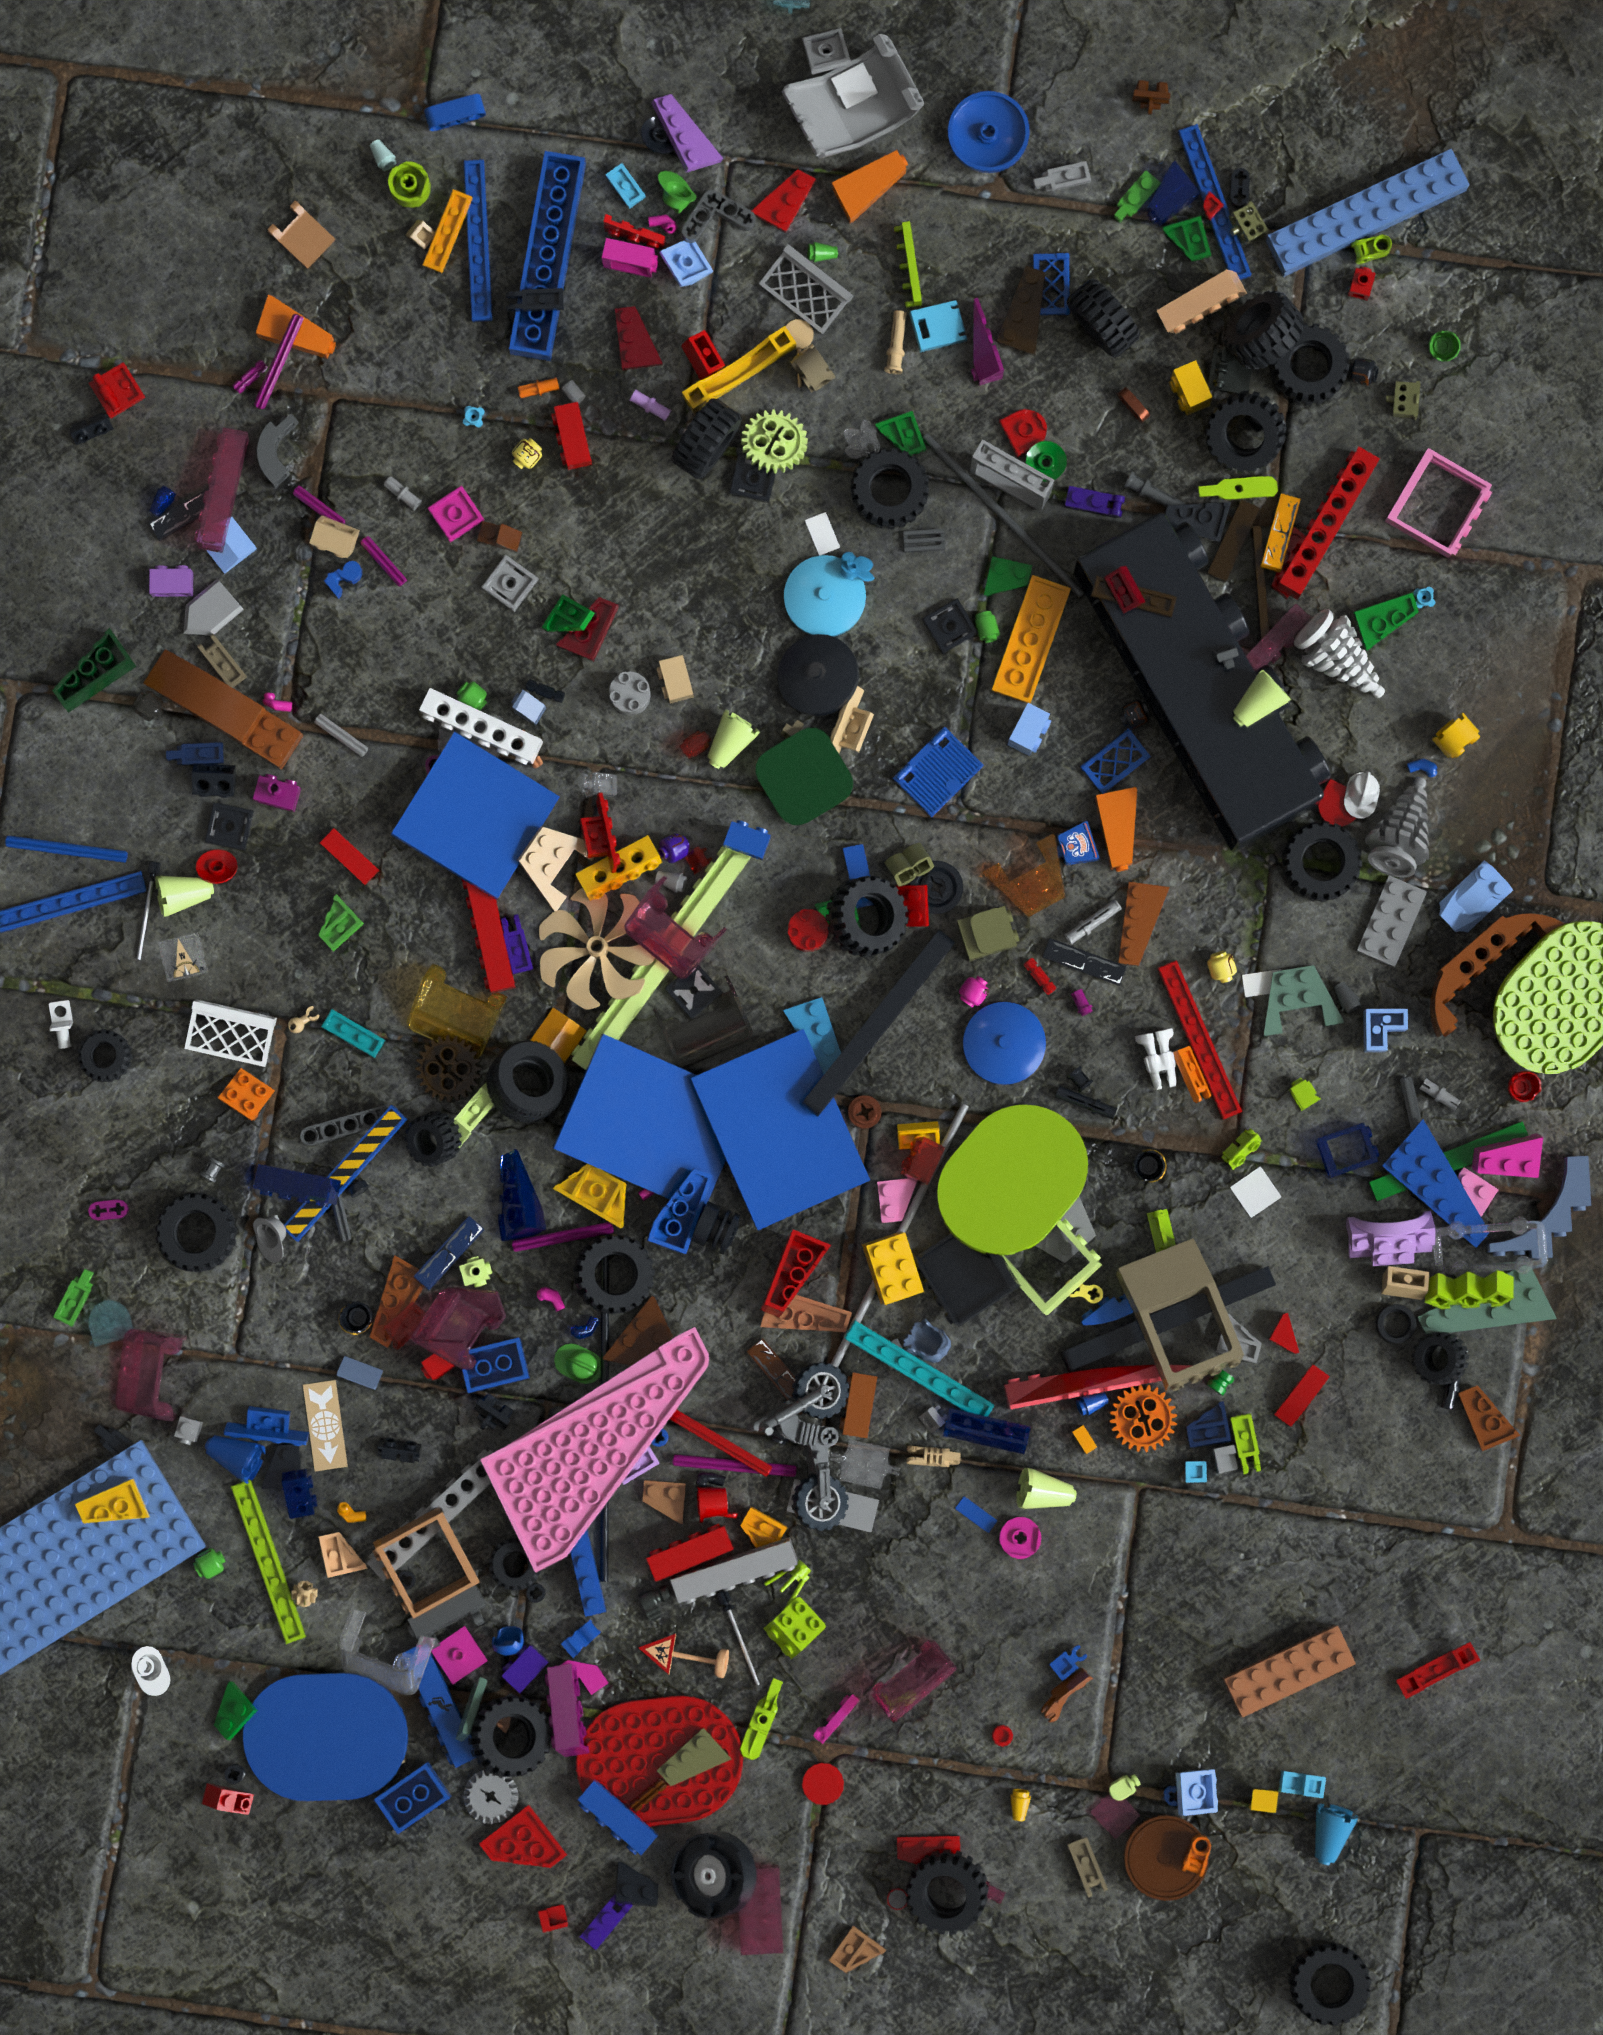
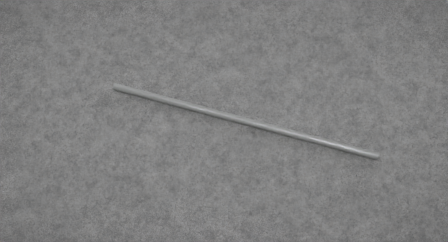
M961 1103L897 1232L906 1233L969 1106ZM873 1280L853 1320L855 1319L860 1323L876 1293ZM843 1338L831 1362L834 1367L839 1366L850 1344V1341Z

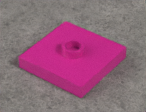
M462 485L428 507L429 512L450 543L484 521V518Z
M466 1626L440 1642V1646L430 1649L452 1684L488 1661Z

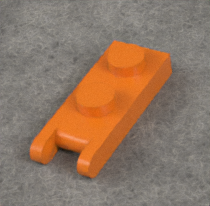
M1191 1046L1173 1052L1176 1064L1193 1101L1198 1103L1202 1100L1200 1093H1202L1204 1099L1210 1098L1211 1091Z

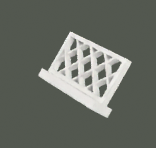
M202 1000L193 1001V1010L184 1049L263 1067L266 1066L277 1017ZM197 1014L205 1015L209 1023L199 1028L195 1022ZM219 1019L225 1020L229 1026L228 1029L221 1033L214 1025V1022ZM238 1024H245L249 1033L240 1038L233 1027ZM211 1025L217 1036L208 1041L202 1030ZM259 1028L268 1030L267 1038L262 1042L258 1040L254 1033ZM231 1029L237 1040L227 1045L221 1035ZM197 1033L200 1034L205 1042L199 1047L190 1045L192 1036ZM251 1034L257 1045L248 1050L242 1039ZM219 1037L225 1048L220 1051H214L209 1043ZM237 1042L240 1043L245 1051L240 1056L234 1055L229 1048ZM259 1046L263 1052L262 1061L254 1060L250 1051Z

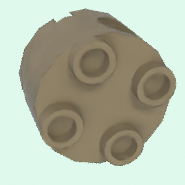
M813 344L790 361L811 393L813 391L816 392L836 378Z

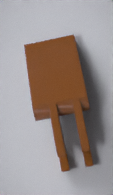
M1080 1668L1051 1691L1052 1696L1041 1709L1042 1713L1045 1712V1718H1050L1049 1722H1054L1059 1718L1063 1704H1065L1067 1698L1072 1693L1083 1688L1088 1681L1093 1679L1085 1669Z

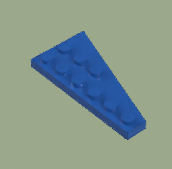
M1422 1119L1382 1164V1167L1471 1245L1477 1248L1490 1232L1425 1121Z

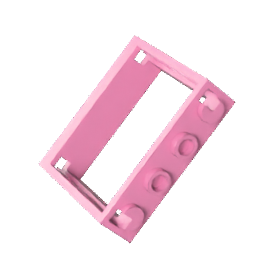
M1428 448L1385 522L1449 558L1452 553L1456 555L1462 545L1459 543L1461 537L1466 538L1472 528L1469 526L1471 520H1476L1480 515L1482 509L1479 507L1482 501L1486 503L1492 494L1489 491L1492 484ZM1429 462L1481 491L1448 548L1397 519Z

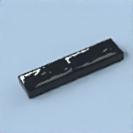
M220 482L150 521L149 525L158 540L161 541L227 503L230 499Z
M1049 938L1042 956L1044 959L1120 986L1127 966Z

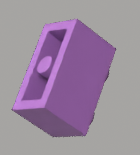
M183 565L176 566V569H167V566H155V569H150V595L152 597H193V571L188 569V566Z

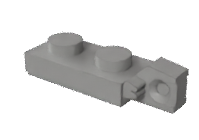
M1087 161L1049 169L1047 172L1042 173L1043 177L1036 178L1033 181L1035 190L1045 188L1047 192L1091 183V177Z

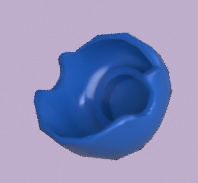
M516 1626L500 1628L497 1631V1637H492L494 1651L504 1656L516 1654L524 1644L522 1630Z

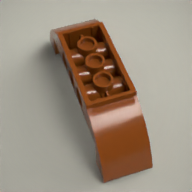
M1519 914L1508 918L1501 916L1436 973L1438 978L1430 998V1016L1436 1037L1438 1038L1441 1035L1446 1037L1457 1028L1454 1025L1458 1022L1457 1018L1445 1006L1455 996L1454 991L1456 989L1461 991L1471 982L1469 978L1471 976L1475 978L1486 969L1485 964L1487 962L1491 964L1502 955L1500 952L1502 949L1506 951L1517 942L1516 937L1518 935L1522 937L1533 929L1542 939L1550 931L1565 923L1542 914ZM1491 938L1497 940V946L1491 943ZM1476 951L1481 953L1482 960L1475 956ZM1460 965L1466 967L1467 973L1461 972Z

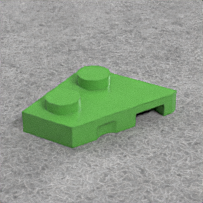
M337 894L333 898V905L330 912L328 911L325 924L319 933V937L333 952L364 924Z

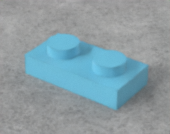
M623 163L605 174L629 209L646 198V195Z

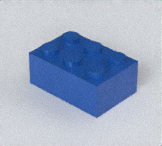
M521 1338L458 1352L468 1393L530 1378Z
M427 1762L374 1800L396 1833L399 1834L448 1800L451 1794L430 1763Z

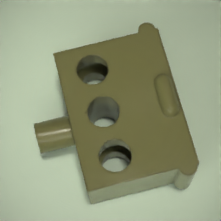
M1251 201L1228 217L1233 226L1230 229L1231 235L1237 234L1243 245L1259 237L1263 238L1269 233L1268 228Z
M1396 381L1395 396L1386 395V402L1394 403L1393 417L1413 418V420L1418 418L1420 382Z

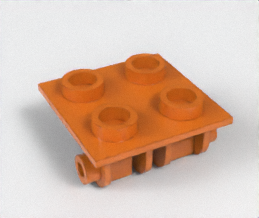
M240 1068L218 1099L249 1120L255 1121L259 1111L275 1090Z

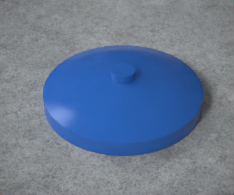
M983 91L972 94L956 106L950 117L948 125L949 145L956 158L963 165L974 171L982 173L1003 171L1014 165L1026 150L1029 140L1027 116L1014 99L1003 93Z
M1011 1002L993 1003L979 1010L969 1021L963 1037L964 1055L971 1069L982 1079L998 1085L1015 1084L1028 1078L1039 1067L1046 1049L1045 1033L1038 1018L1027 1008Z

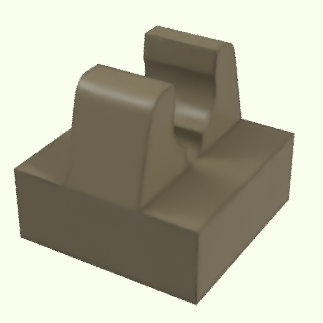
M799 720L793 726L786 724L782 729L781 736L785 739L802 730L804 724Z

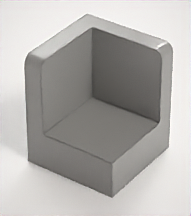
M1234 1445L1212 1449L1217 1474L1238 1469Z

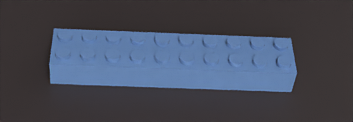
M1449 149L1269 234L1266 243L1283 277L1351 246V243L1354 241L1366 239L1465 192L1469 187V183L1452 149Z

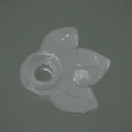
M864 419L860 430H844L845 440L849 444L844 453L854 459L861 458L862 456L868 457V454L872 451L876 453L880 450V443L876 439L877 430L870 421ZM872 444L874 449L869 451L866 446Z

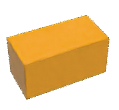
M1084 1425L1072 1431L1085 1454L1097 1448Z

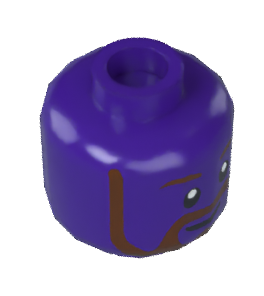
M678 833L671 834L659 842L658 854L661 859L668 863H675L688 855L689 842L683 835Z

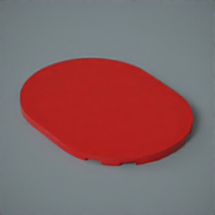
M682 1695L627 1701L608 1708L598 1715L586 1729L587 1736L583 1738L584 1746L589 1747V1754L577 1755L576 1757L577 1778L582 1792L596 1779L648 1826L692 1822L713 1814L734 1793L743 1768V1757L740 1752L741 1741L731 1720L713 1704L700 1698ZM704 1727L732 1759L670 1786L657 1770ZM661 1778L667 1787L662 1792L659 1791L658 1795L646 1805L643 1804L639 1811H634L630 1806V1802L635 1798H639L638 1796L651 1785L653 1786L654 1782Z

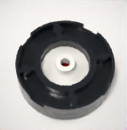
M715 1831L692 1836L686 1840L681 1850L676 1852L672 1862L671 1881L675 1895L678 1900H682L689 1908L687 1911L700 1918L715 1919L739 1912L750 1901L756 1886V1866L751 1852L738 1837L727 1832Z

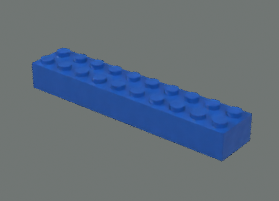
M549 151L544 152L520 291L524 289L563 288L564 290L586 168L585 157ZM522 298L518 299L517 304H522ZM560 310L516 311L509 346L510 354L551 361Z

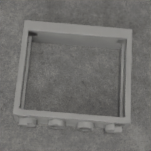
M983 439L972 456L970 473L1039 512L1042 511L1051 495L1054 479ZM985 446L989 448L986 454L984 453ZM1043 479L1049 482L1047 487L1041 485Z

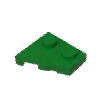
M992 557L984 596L987 597L1016 588L1028 587L1032 565Z
M234 1682L227 1684L214 1726L226 1740H231L258 1711Z

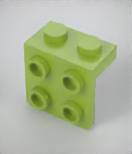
M797 1597L763 1629L767 1632L768 1637L780 1646L782 1652L792 1660L826 1628V1625L801 1597Z

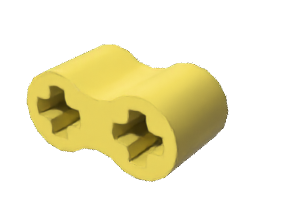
M1081 1284L1078 1287L1079 1291H1075L1068 1296L1070 1298L1081 1297L1086 1302L1095 1304L1102 1299L1103 1291L1097 1285L1087 1286ZM1096 1289V1293L1099 1294V1297H1095L1093 1300H1091V1296L1088 1295V1291Z

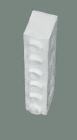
M429 688L419 709L424 719L431 722L437 720L442 723V727L450 731L455 728L461 731V736L467 739L474 737L479 740V744L487 748L490 745L498 748V753L507 757L511 754L516 757V761L524 765L527 762L534 763L543 744L542 739ZM442 706H446L449 709L448 713L444 716L438 714V710ZM466 715L467 721L464 724H458L456 721L458 716ZM479 723L486 725L482 733L475 731V727ZM503 732V740L495 741V733ZM517 740L522 741L523 746L521 749L514 750L512 748L513 742Z

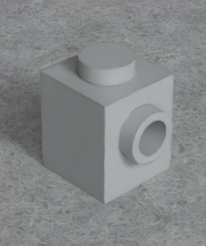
M180 1416L174 1436L179 1438L178 1442L191 1445V1441L198 1442L203 1422Z

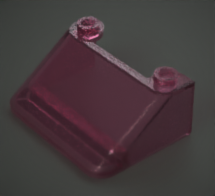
M448 1288L441 1291L413 1332V1342L460 1369L472 1370L476 1360L473 1355L469 1354V1350L484 1327H488L490 1330L497 1329L506 1318L498 1291Z
M130 1329L125 1333L115 1401L116 1406L120 1410L159 1420L173 1421L176 1419L177 1414L173 1413L172 1406L167 1402L158 1401L164 1354L174 1355L178 1353L182 1348V1343L187 1339L186 1335L141 1329Z
M929 1640L920 1647L922 1652L886 1683L883 1684L880 1681L872 1688L874 1692L871 1696L893 1723L958 1669L935 1640L932 1643Z

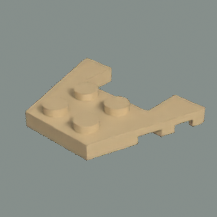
M541 826L517 860L537 886L541 895L546 899L550 908L557 912L567 896L551 886V882L574 850L587 858L584 839Z

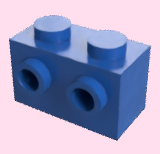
M737 820L736 823L732 821L723 846L763 861L771 839L768 831L760 827H756V830L749 828V824L741 820Z

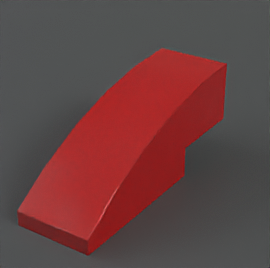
M1311 1364L1274 1415L1291 1427L1330 1376L1314 1364Z

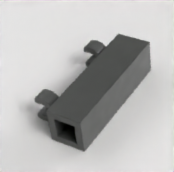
M474 1585L418 1617L408 1619L410 1625L407 1628L411 1636H416L418 1640L426 1637L430 1647L434 1649L440 1646L434 1633L471 1614L477 1626L485 1623L479 1610L487 1605L478 1587Z

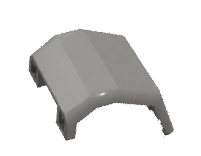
M878 34L873 38L875 45L860 57L852 60L851 65L836 68L823 76L788 84L783 88L782 94L788 105H791L792 113L797 122L800 123L801 130L806 139L810 141L809 145L818 158L857 149L895 130L912 119L924 106V101L894 44L887 35ZM863 63L869 76H872V81L878 93L846 109L840 96H837V90L831 79Z

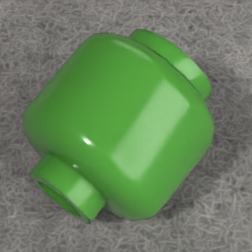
M466 681L456 692L458 695L457 701L479 711L487 703L485 700L487 696L486 691L474 681L470 683Z
M209 1548L196 1555L193 1565L200 1577L204 1576V1578L210 1579L223 1572V1563L226 1560L221 1551L216 1552L213 1548Z

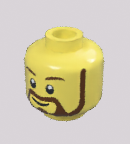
M531 438L528 440L522 439L512 450V455L515 457L513 462L521 469L524 466L531 469L541 459L542 448Z
M1219 951L1210 955L1207 965L1212 979L1220 980L1221 983L1232 980V976L1237 972L1232 954L1226 953V951Z

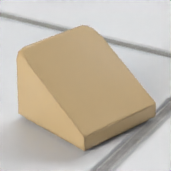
M417 220L406 233L408 238L424 250L435 235V231L422 220Z

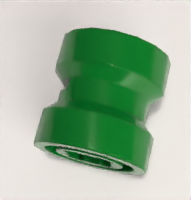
M1222 1370L1212 1379H1209L1206 1385L1223 1396L1226 1392V1387L1232 1384L1235 1379Z

